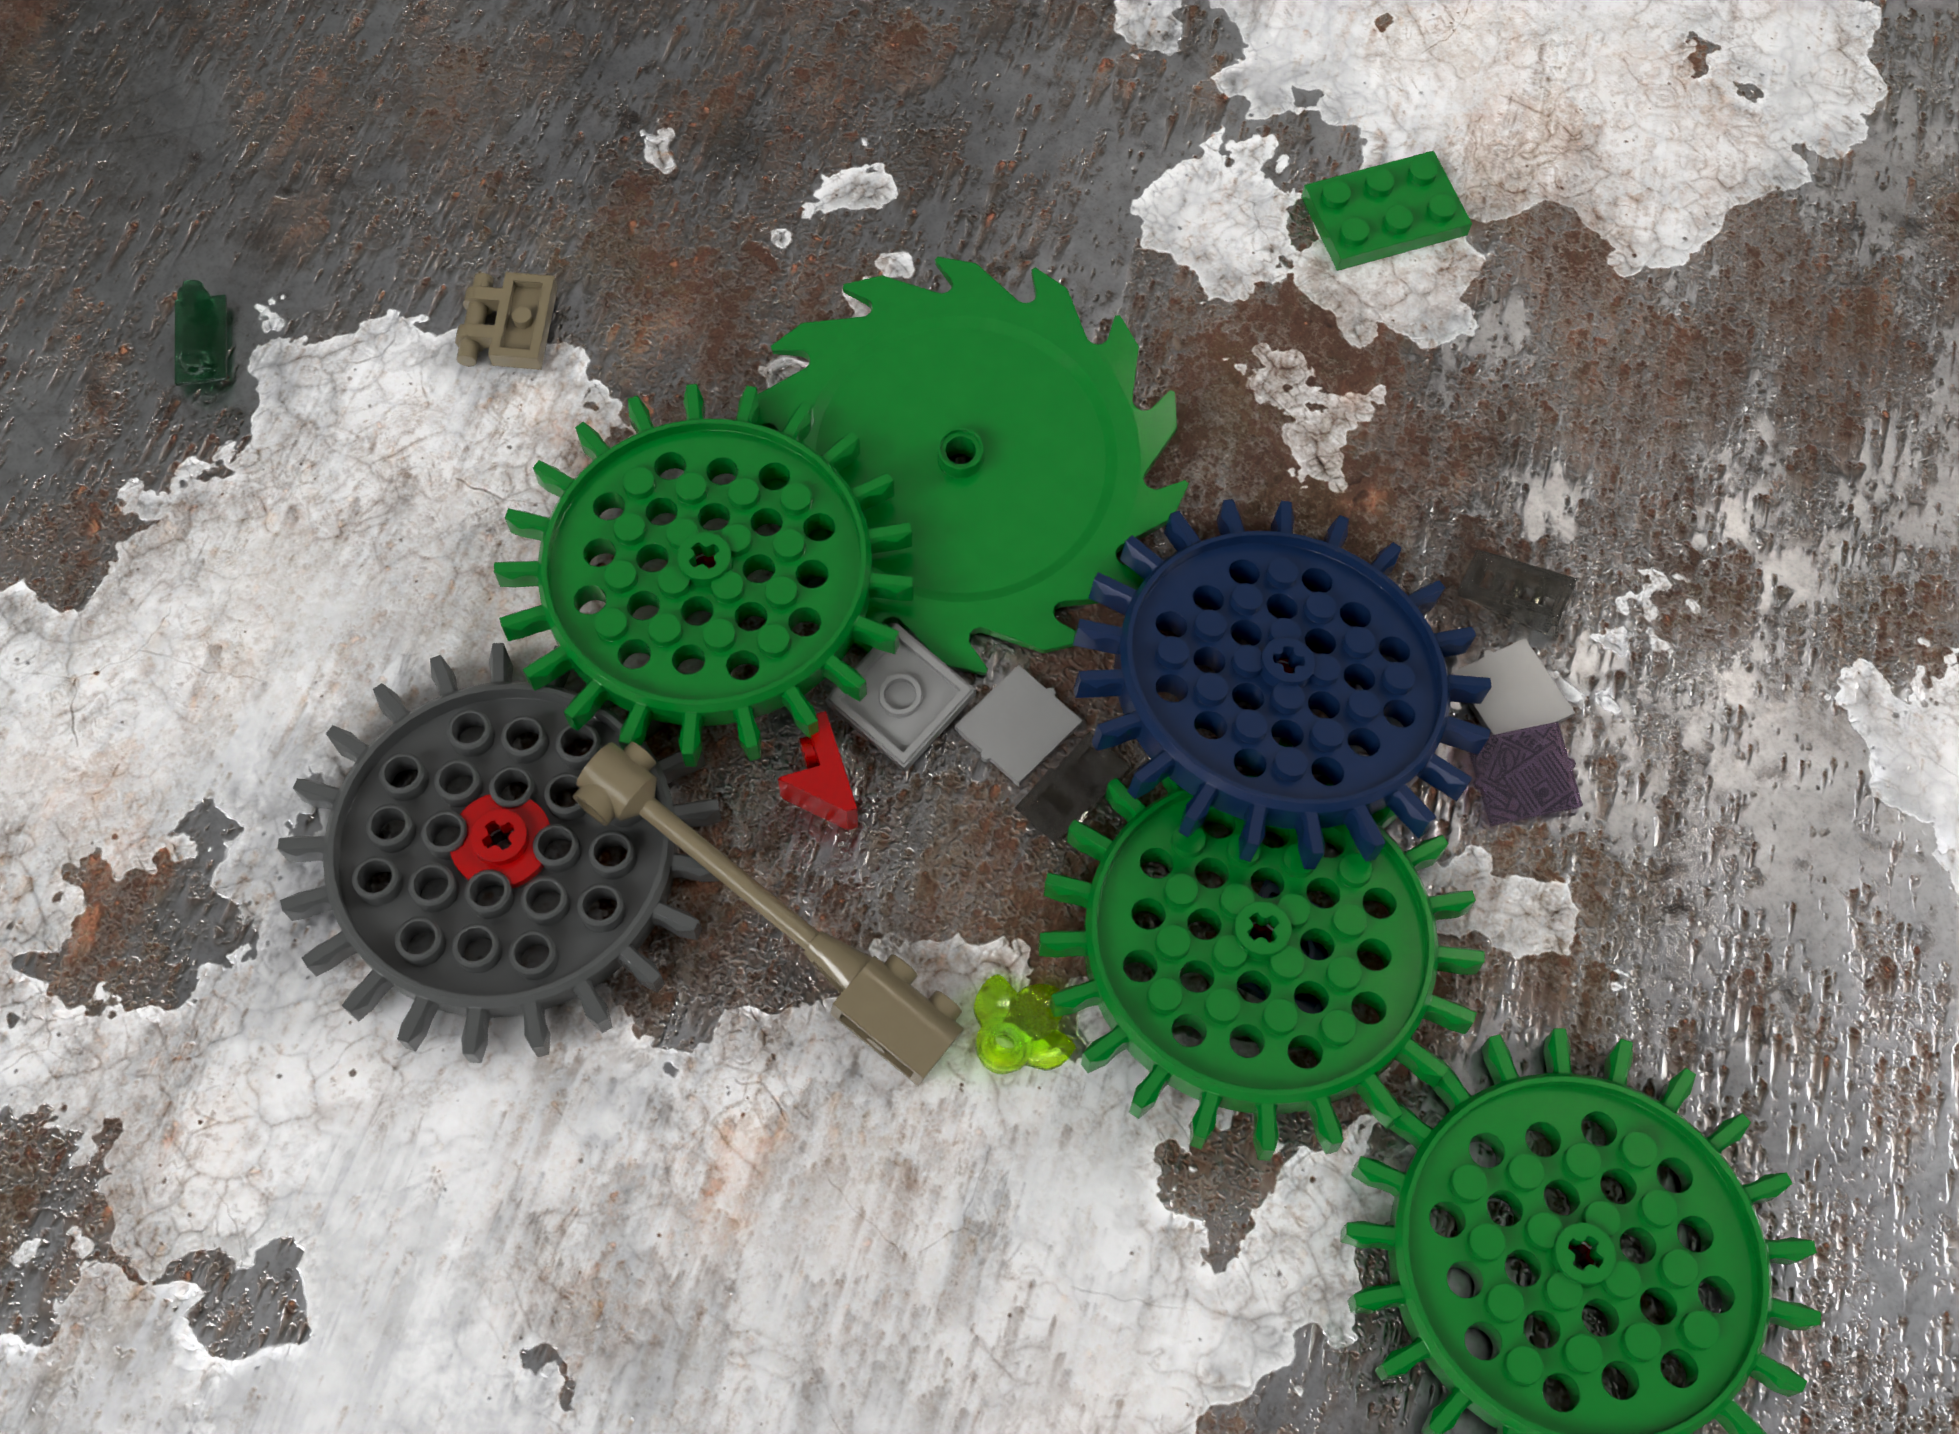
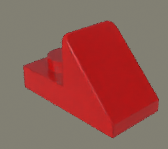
M827 712L816 713L819 732L811 735V739L807 736L799 738L801 753L807 769L778 778L780 797L846 830L858 828L857 806Z

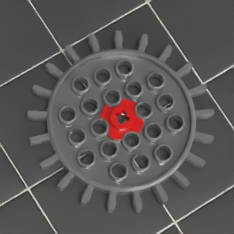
M493 643L489 658L490 683L458 690L453 670L443 657L438 655L430 658L431 678L439 690L440 697L430 700L409 712L404 707L398 694L381 683L375 687L373 691L383 714L393 724L383 731L370 745L360 741L353 733L332 725L326 732V735L341 756L355 762L341 787H333L316 780L297 778L293 786L294 791L302 801L313 807L331 810L325 836L279 838L277 848L288 861H323L325 878L324 886L298 892L281 899L282 911L291 921L333 910L336 920L342 929L337 935L317 945L302 957L307 968L317 977L358 953L372 969L367 977L351 991L342 1007L359 1022L375 1008L392 987L413 999L414 1002L401 1023L397 1040L405 1048L415 1052L427 1036L431 1022L438 1010L466 1016V1022L461 1037L462 1053L470 1063H482L488 1045L489 1022L491 1018L523 1015L524 1036L537 1057L549 1055L551 1034L545 1020V1009L561 1005L576 997L581 1000L587 1019L601 1033L613 1028L609 1008L596 992L595 986L605 981L623 966L634 975L641 985L658 993L665 985L663 978L655 963L637 951L652 932L655 925L668 929L679 937L698 940L702 932L697 918L687 911L666 904L672 890L674 878L690 879L699 882H719L715 876L689 855L679 854V847L640 815L624 821H619L615 817L608 826H604L584 811L578 803L571 807H560L555 804L556 798L567 789H580L576 785L580 773L601 748L611 742L620 747L618 740L621 727L625 721L610 710L614 703L607 700L592 719L580 730H575L569 725L564 714L571 700L578 694L577 692L564 689L570 675V670L551 683L534 691L529 682L512 681L513 665L504 643ZM652 720L641 747L656 761V765L649 771L657 777L655 798L690 827L707 826L721 822L722 817L718 799L698 800L684 804L673 803L668 784L706 765L704 754L702 751L697 767L685 766L681 750L657 760L646 744V741L662 730L668 723ZM473 726L485 728L483 735L477 741L472 743L459 742L460 735L466 729ZM524 733L539 735L536 744L528 749L518 750L512 747L516 738ZM588 739L594 742L590 751L582 756H571L566 753L569 745L576 740ZM408 769L418 771L416 779L410 785L400 788L392 786L394 778L400 772ZM460 776H470L473 778L471 786L466 791L459 794L446 792L449 783L453 779ZM516 782L528 785L527 791L519 799L513 801L501 799V794L508 785ZM393 820L405 821L403 831L395 838H379L381 829L388 822ZM452 826L461 829L459 837L452 844L447 846H437L434 844L436 835L442 829ZM505 840L510 846L502 850L497 844ZM556 840H567L572 843L569 853L563 858L551 860L544 857L545 849L550 843ZM619 846L628 850L626 858L618 865L604 866L599 863L601 854L610 847ZM379 872L392 873L391 881L385 889L375 893L366 892L367 882L373 875ZM438 878L448 880L447 889L441 896L430 900L421 898L422 890L428 882ZM491 885L504 887V894L496 904L491 906H480L477 904L478 895L484 888ZM545 892H556L561 895L559 904L552 911L537 913L532 910L533 903L539 895ZM608 898L617 902L616 910L610 917L603 920H594L588 917L589 908L597 900ZM427 931L435 933L434 943L426 952L421 954L408 953L409 943L414 936ZM480 938L492 940L491 950L486 957L478 961L464 959L465 950L471 942ZM535 945H543L549 948V955L540 966L535 968L521 966V957L528 948Z

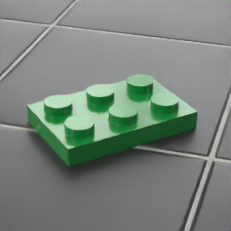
M1434 150L1306 184L1301 195L1337 271L1467 236L1472 225Z

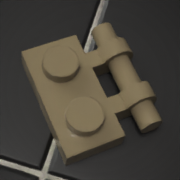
M505 272L502 288L493 287L494 279L492 276L486 273L475 274L472 287L467 288L463 301V306L467 310L464 324L459 325L456 333L455 344L459 347L456 357L457 362L468 367L475 366L479 352L488 348V356L492 366L542 370L558 289L555 276ZM493 311H497L495 324L485 325L486 316Z

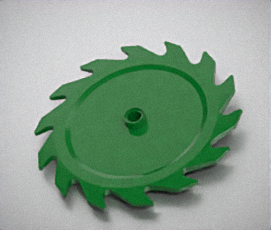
M937 257L935 265L952 287L948 292L937 293L883 275L843 284V293L867 305L871 309L868 315L801 323L771 345L773 354L803 357L809 361V365L758 394L760 415L756 424L782 432L791 415L804 401L812 405L814 423L810 433L802 443L809 446L819 455L824 454L838 440L851 431L859 437L860 454L851 464L839 472L849 487L854 488L888 472L894 480V497L862 511L867 527L876 528L910 522L912 528V547L872 554L873 572L914 577L913 601L870 598L865 617L883 624H899L952 670L985 676L988 668L969 642L975 634H987L1043 654L1074 647L1073 641L1076 631L1059 622L1055 618L1054 612L1061 607L1099 604L1088 598L1093 580L1098 572L1138 590L1144 579L1127 565L1121 564L1117 560L1116 554L1123 550L1125 541L1132 535L1141 540L1165 526L1170 513L1178 510L1189 483L1184 480L1160 489H1152L1144 482V478L1177 431L1175 392L1170 390L1149 410H1140L1133 404L1139 346L1120 315H1115L1107 341L1103 344H1094L1086 337L1068 289L1036 267L1031 269L1035 299L1031 302L1023 303L1011 295L978 264ZM957 454H964L972 460L965 464H956L950 461L949 458ZM772 479L763 486L770 490H778L786 486L788 482L782 479ZM816 529L810 532L807 537L814 541H824L830 538L833 533L826 529ZM809 575V576H806L805 578H803V579L800 581V584H801L802 586H804V587H807L808 582H809L812 578L822 577V576H820V575ZM855 640L853 643L866 654L873 648L860 641Z

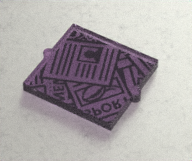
M1558 722L1490 735L1478 755L1469 752L1476 775L1473 786L1481 792L1490 827L1578 809L1583 806L1572 770L1576 763L1572 758L1568 757Z

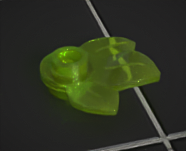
M1000 974L993 975L985 981L976 995L973 1006L974 1015L981 1027L975 1039V1050L984 1067L997 1074L1012 1073L1024 1066L1047 1071L1060 1067L1071 1057L1076 1049V1045L1064 1033L1056 1030L1062 1016L1053 1017L1050 1009L1051 995L1060 991L1059 988L1039 983L1024 987L1017 993L1011 984ZM996 1038L1007 1039L1014 1047L1004 1048L997 1043Z

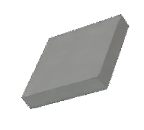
M896 623L892 627L899 631V648L896 654L884 652L873 647L854 668L866 680L867 695L859 702L836 687L825 699V702L830 709L906 773L976 696V689Z

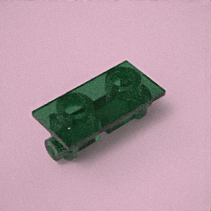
M186 280L183 282L182 287L177 290L178 300H175V385L182 386L227 380V297L225 294L210 296L202 282Z

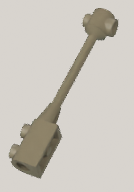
M631 741L622 750L614 742H611L601 748L586 764L577 779L576 785L580 789L573 795V798L579 806L604 826H608L615 817L619 821H624L640 815L804 949L803 953L810 962L841 993L832 1004L830 1015L914 1084L919 1086L964 1028L956 1022V1019L962 1013L960 1007L940 991L936 990L929 999L911 985L917 978V973L898 956L891 954L883 963L876 956L870 957L823 931L818 932L655 798L657 777L649 772L656 765V761L640 745Z

